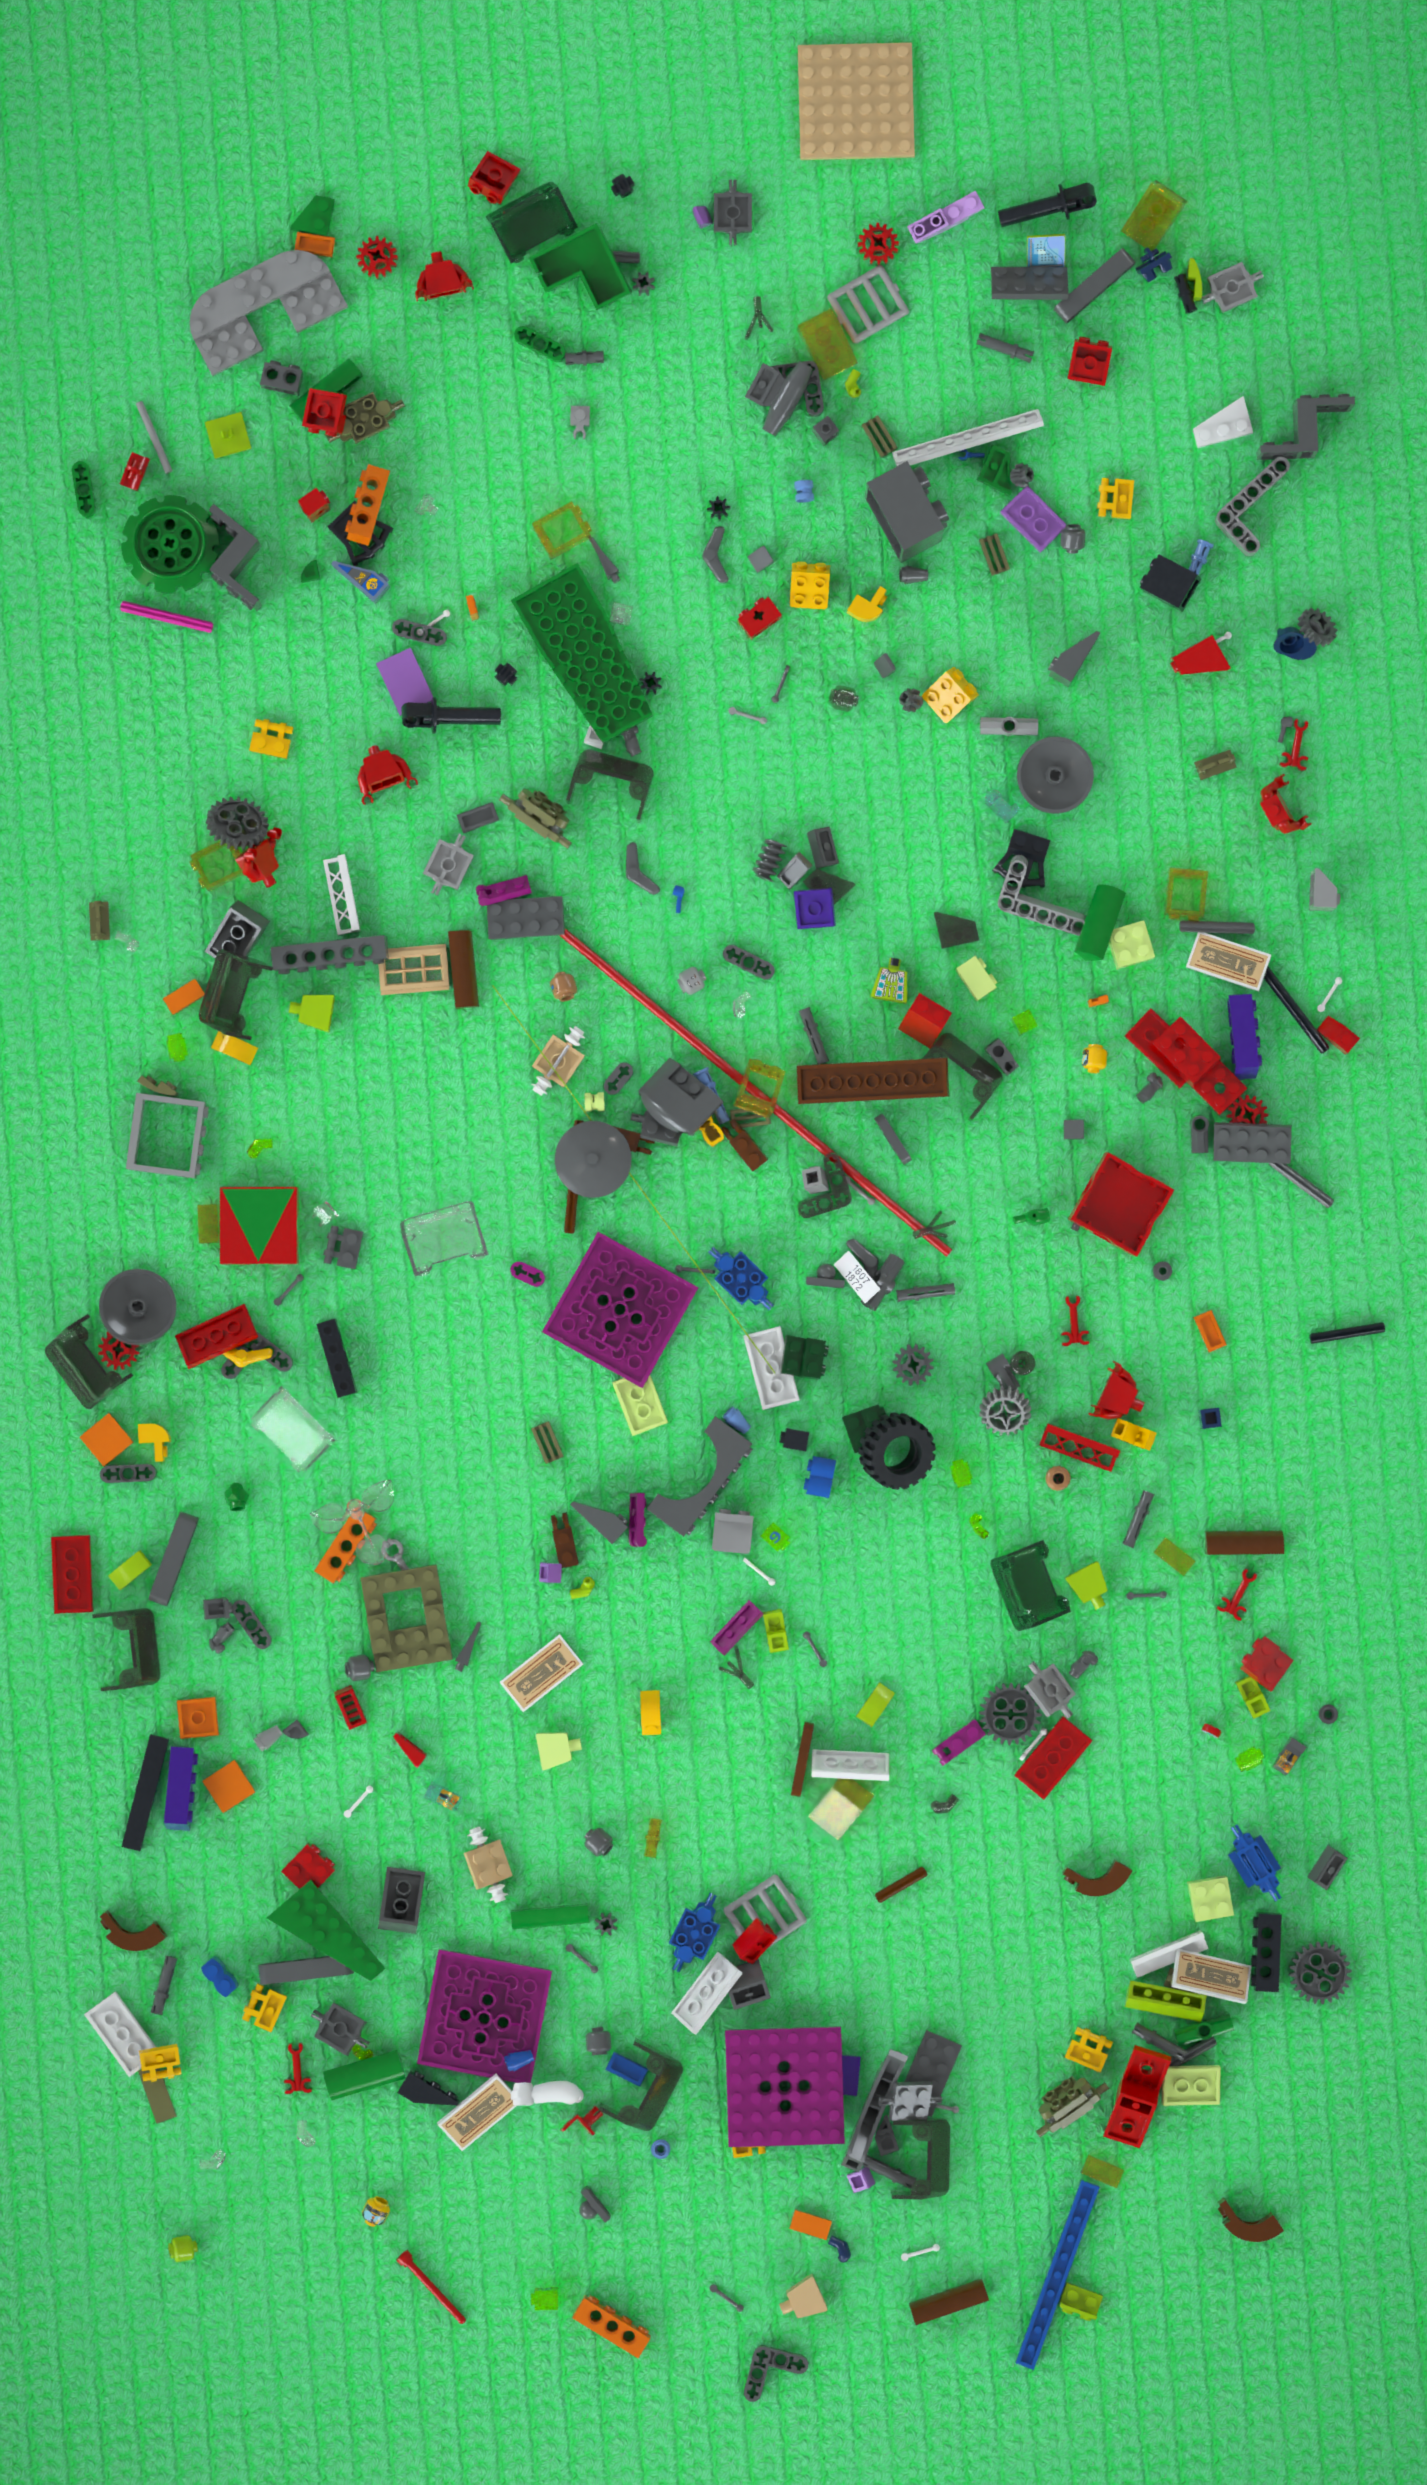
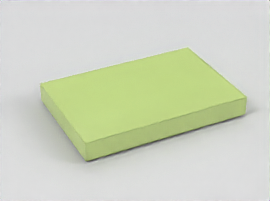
M651 1376L648 1377L643 1388L625 1378L612 1382L632 1436L668 1423Z
M1220 2065L1169 2066L1162 2083V2105H1220Z

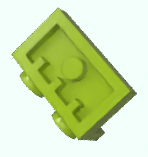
M1066 2282L1059 2301V2307L1065 2313L1072 2315L1075 2312L1080 2314V2318L1084 2320H1096L1103 2295Z

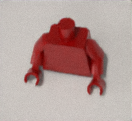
M439 251L431 253L432 264L425 265V270L421 272L417 282L415 297L417 302L420 297H424L425 301H427V298L429 300L461 292L466 293L465 289L467 287H472V290H474V286L467 273L458 264H453L452 260L444 261L442 252Z
M377 745L368 749L370 756L363 759L364 765L360 767L357 777L360 791L364 795L362 797L364 805H366L365 797H370L372 804L374 802V798L369 794V791L373 794L404 782V778L407 779L406 786L411 789L409 785L410 780H414L416 785H418L417 779L411 776L412 772L403 758L396 754H391L389 750L380 751Z
M1282 774L1261 790L1262 798L1260 805L1272 827L1276 830H1280L1284 834L1299 829L1305 830L1312 824L1305 821L1308 816L1305 815L1298 821H1295L1278 791V788L1289 784V781H1283L1285 774Z
M276 827L267 831L268 839H264L263 842L260 841L257 846L253 844L252 848L248 847L235 859L243 870L242 873L252 883L262 880L266 888L276 884L272 873L279 867L274 854V848L276 845L275 839L279 840L281 838L282 830Z
M1112 1361L1115 1363L1114 1369L1108 1367V1370L1112 1373L1097 1405L1091 1404L1095 1411L1094 1413H1089L1090 1416L1101 1417L1107 1420L1121 1418L1124 1414L1127 1415L1130 1408L1141 1412L1145 1402L1135 1398L1138 1392L1136 1382L1131 1374L1116 1361Z

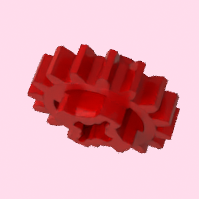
M878 222L874 228L869 224V230L864 228L862 231L864 235H859V239L862 241L858 242V247H862L859 250V254H865L863 259L867 260L869 258L870 264H873L874 261H877V265H880L881 261L887 264V258L889 257L893 260L894 255L892 253L898 252V249L894 247L899 245V241H894L898 235H892L893 228L887 230V224L880 227ZM866 239L870 243V247L868 250L865 245ZM888 239H890V241H891V248H890V249H889V247L886 245V242L888 241ZM875 241L877 243L881 241L882 245L875 247Z
M376 236L374 241L369 237V243L363 241V248H358V252L361 254L356 255V258L361 261L357 264L359 267L363 266L362 273L368 271V277L375 274L376 279H378L379 274H382L385 278V272L392 273L391 267L397 266L394 260H398V256L393 255L397 250L396 248H391L392 242L386 243L385 237L382 241L379 240L378 236ZM385 248L388 250L390 258L384 254ZM380 254L381 259L378 258L375 261L373 256ZM365 257L370 260L369 266L365 263Z
M1245 1095V1100L1240 1096L1238 1098L1239 1102L1234 1101L1232 1103L1234 1107H1228L1227 1109L1231 1112V1114L1226 1115L1227 1118H1231L1229 1123L1256 1124L1255 1118L1259 1114L1260 1120L1258 1124L1268 1123L1264 1120V1117L1269 1116V1114L1264 1113L1267 1106H1261L1262 1100L1256 1102V1096L1249 1099V1095ZM1246 1103H1251L1257 1108L1252 1109ZM1239 1106V1116L1235 1117V1111ZM1245 1111L1247 1113L1251 1112L1252 1116L1250 1117V1121L1247 1118H1243V1115H1245Z
M107 1332V1339L101 1338L104 1342L103 1345H98V1347L102 1348L98 1355L104 1356L101 1361H108L107 1367L114 1365V1370H117L118 1366L125 1370L126 1364L132 1367L131 1361L137 1362V1359L134 1357L135 1354H140L139 1351H136V1348L140 1347V1345H131L132 1348H128L125 1343L117 1339L112 1345L108 1344L114 1337ZM119 1344H121V1348H124V1351L117 1355L118 1352L115 1351V1347H119ZM107 1351L112 1353L113 1361L109 1358ZM125 1355H130V1357L126 1361L121 1362L122 1357H124Z

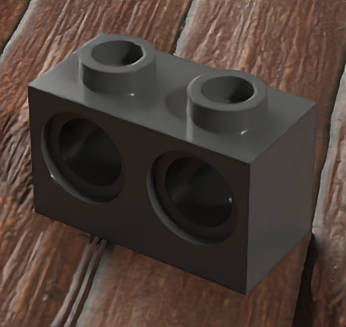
M277 361L265 362L260 386L263 389L299 396L303 371L296 365L286 367L281 366V363ZM271 371L278 373L275 379L268 378V374ZM294 375L297 379L294 383H288L286 381L287 377Z

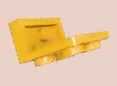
M803 561L792 563L791 607L826 609L828 607L830 565L825 563L807 564Z
M953 667L923 693L922 697L943 722L948 723L967 704L975 700L979 694L976 692V688L967 682L963 673Z

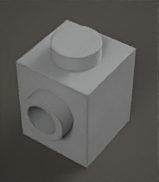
M820 1166L802 1170L804 1189L810 1194L829 1190L827 1172Z

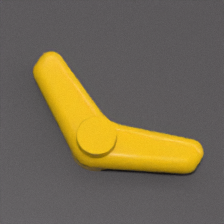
M234 1348L223 1353V1355L233 1361L236 1366L245 1367L248 1364L271 1358L273 1351L270 1348L246 1352L245 1350Z

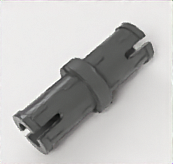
M586 350L578 353H565L566 365L583 364V366H587V364L604 363L603 351L586 352Z

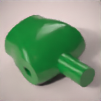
M1048 1208L1029 1210L1024 1215L1013 1217L1014 1224L1026 1222L1036 1226L1050 1221Z

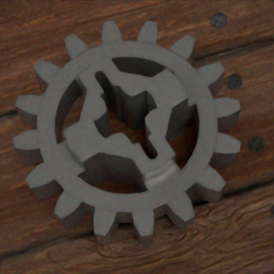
M1310 608L1309 610L1306 609L1298 618L1299 622L1297 625L1301 627L1299 632L1305 634L1304 638H1309V643L1314 641L1316 646L1319 644L1322 647H1325L1326 644L1330 645L1337 637L1335 633L1338 630L1334 628L1336 624L1330 621L1331 616H1325L1326 612L1320 613L1318 608L1315 611L1313 608Z
M917 1344L914 1345L913 1349H911L910 1345H907V1350L900 1348L901 1354H895L898 1360L892 1361V1363L897 1364L893 1371L899 1372L896 1378L903 1377L902 1383L908 1380L910 1386L913 1381L919 1385V1380L926 1382L925 1376H931V1373L928 1371L929 1369H934L933 1366H930V1362L934 1360L928 1359L930 1352L924 1353L925 1347L919 1350ZM914 1352L921 1354L924 1359L916 1358ZM907 1354V1361L905 1364L900 1365L902 1357ZM910 1356H912L914 1362H918L915 1370L916 1374L912 1368L908 1367V1364L911 1363ZM926 1365L924 1373L919 1376L921 1366ZM902 1371H909L913 1378L907 1377Z

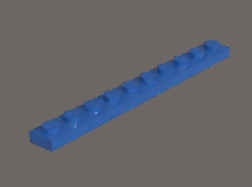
M1084 2180L1080 2181L1017 2355L1016 2364L1033 2370L1035 2368L1100 2187Z

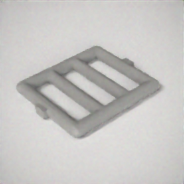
M878 265L827 296L828 301L838 316L839 324H843L855 344L909 313L908 307L899 294L900 289L896 283L893 284L882 265ZM878 274L900 309L892 315L888 313L869 280ZM861 284L864 285L883 317V320L873 325L853 291L854 288ZM845 293L867 328L858 335L837 301V298Z
M776 1874L723 1909L725 1915L735 1928V1934L739 1937L745 1930L733 1911L742 1905L752 1921L756 1918L760 1919L749 1902L750 1899L759 1895L782 1929L776 1933L778 1938L769 1947L807 1922V1918L795 1902L796 1898L792 1893H789ZM775 1884L797 1917V1920L790 1925H787L765 1889Z

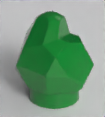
M233 1483L225 1491V1500L230 1506L231 1511H242L245 1509L249 1494L243 1489L241 1484Z

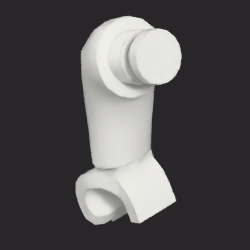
M569 2081L546 2082L534 2085V2087L532 2083H515L513 2091H511V2100H513L514 2106H531L534 2103L546 2102L573 2104L581 2102L584 2097L583 2091L576 2084Z

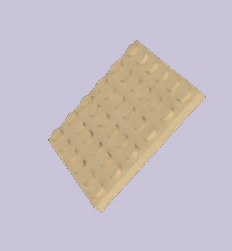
M912 43L798 45L800 160L915 157Z

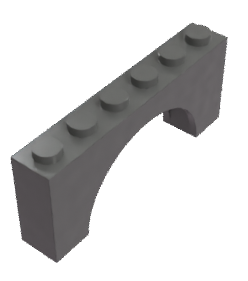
M716 1416L704 1431L712 1440L717 1454L716 1469L708 1485L698 1494L686 1499H669L657 1494L647 1508L648 1511L683 1537L685 1534H691L696 1527L693 1523L697 1518L701 1520L706 1514L707 1510L704 1508L708 1503L713 1504L719 1496L716 1494L720 1487L722 1489L725 1488L730 1481L727 1477L731 1472L734 1474L742 1465L739 1463L743 1456L747 1458L753 1450L750 1447L752 1445L751 1442Z

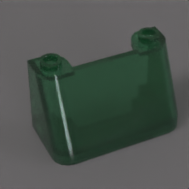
M548 182L486 216V220L509 262H514L515 264L524 260L527 250L557 234L569 236L575 232L574 229L578 228L558 186L553 182Z
M1044 1540L996 1557L990 1562L1012 1624L1018 1631L1036 1627L1071 1612L1068 1599L1062 1595H1056L1043 1561L1048 1558L1049 1548Z

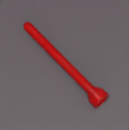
M405 2250L396 2261L401 2266L408 2267L460 2324H464L466 2318L413 2262V2255L408 2250Z

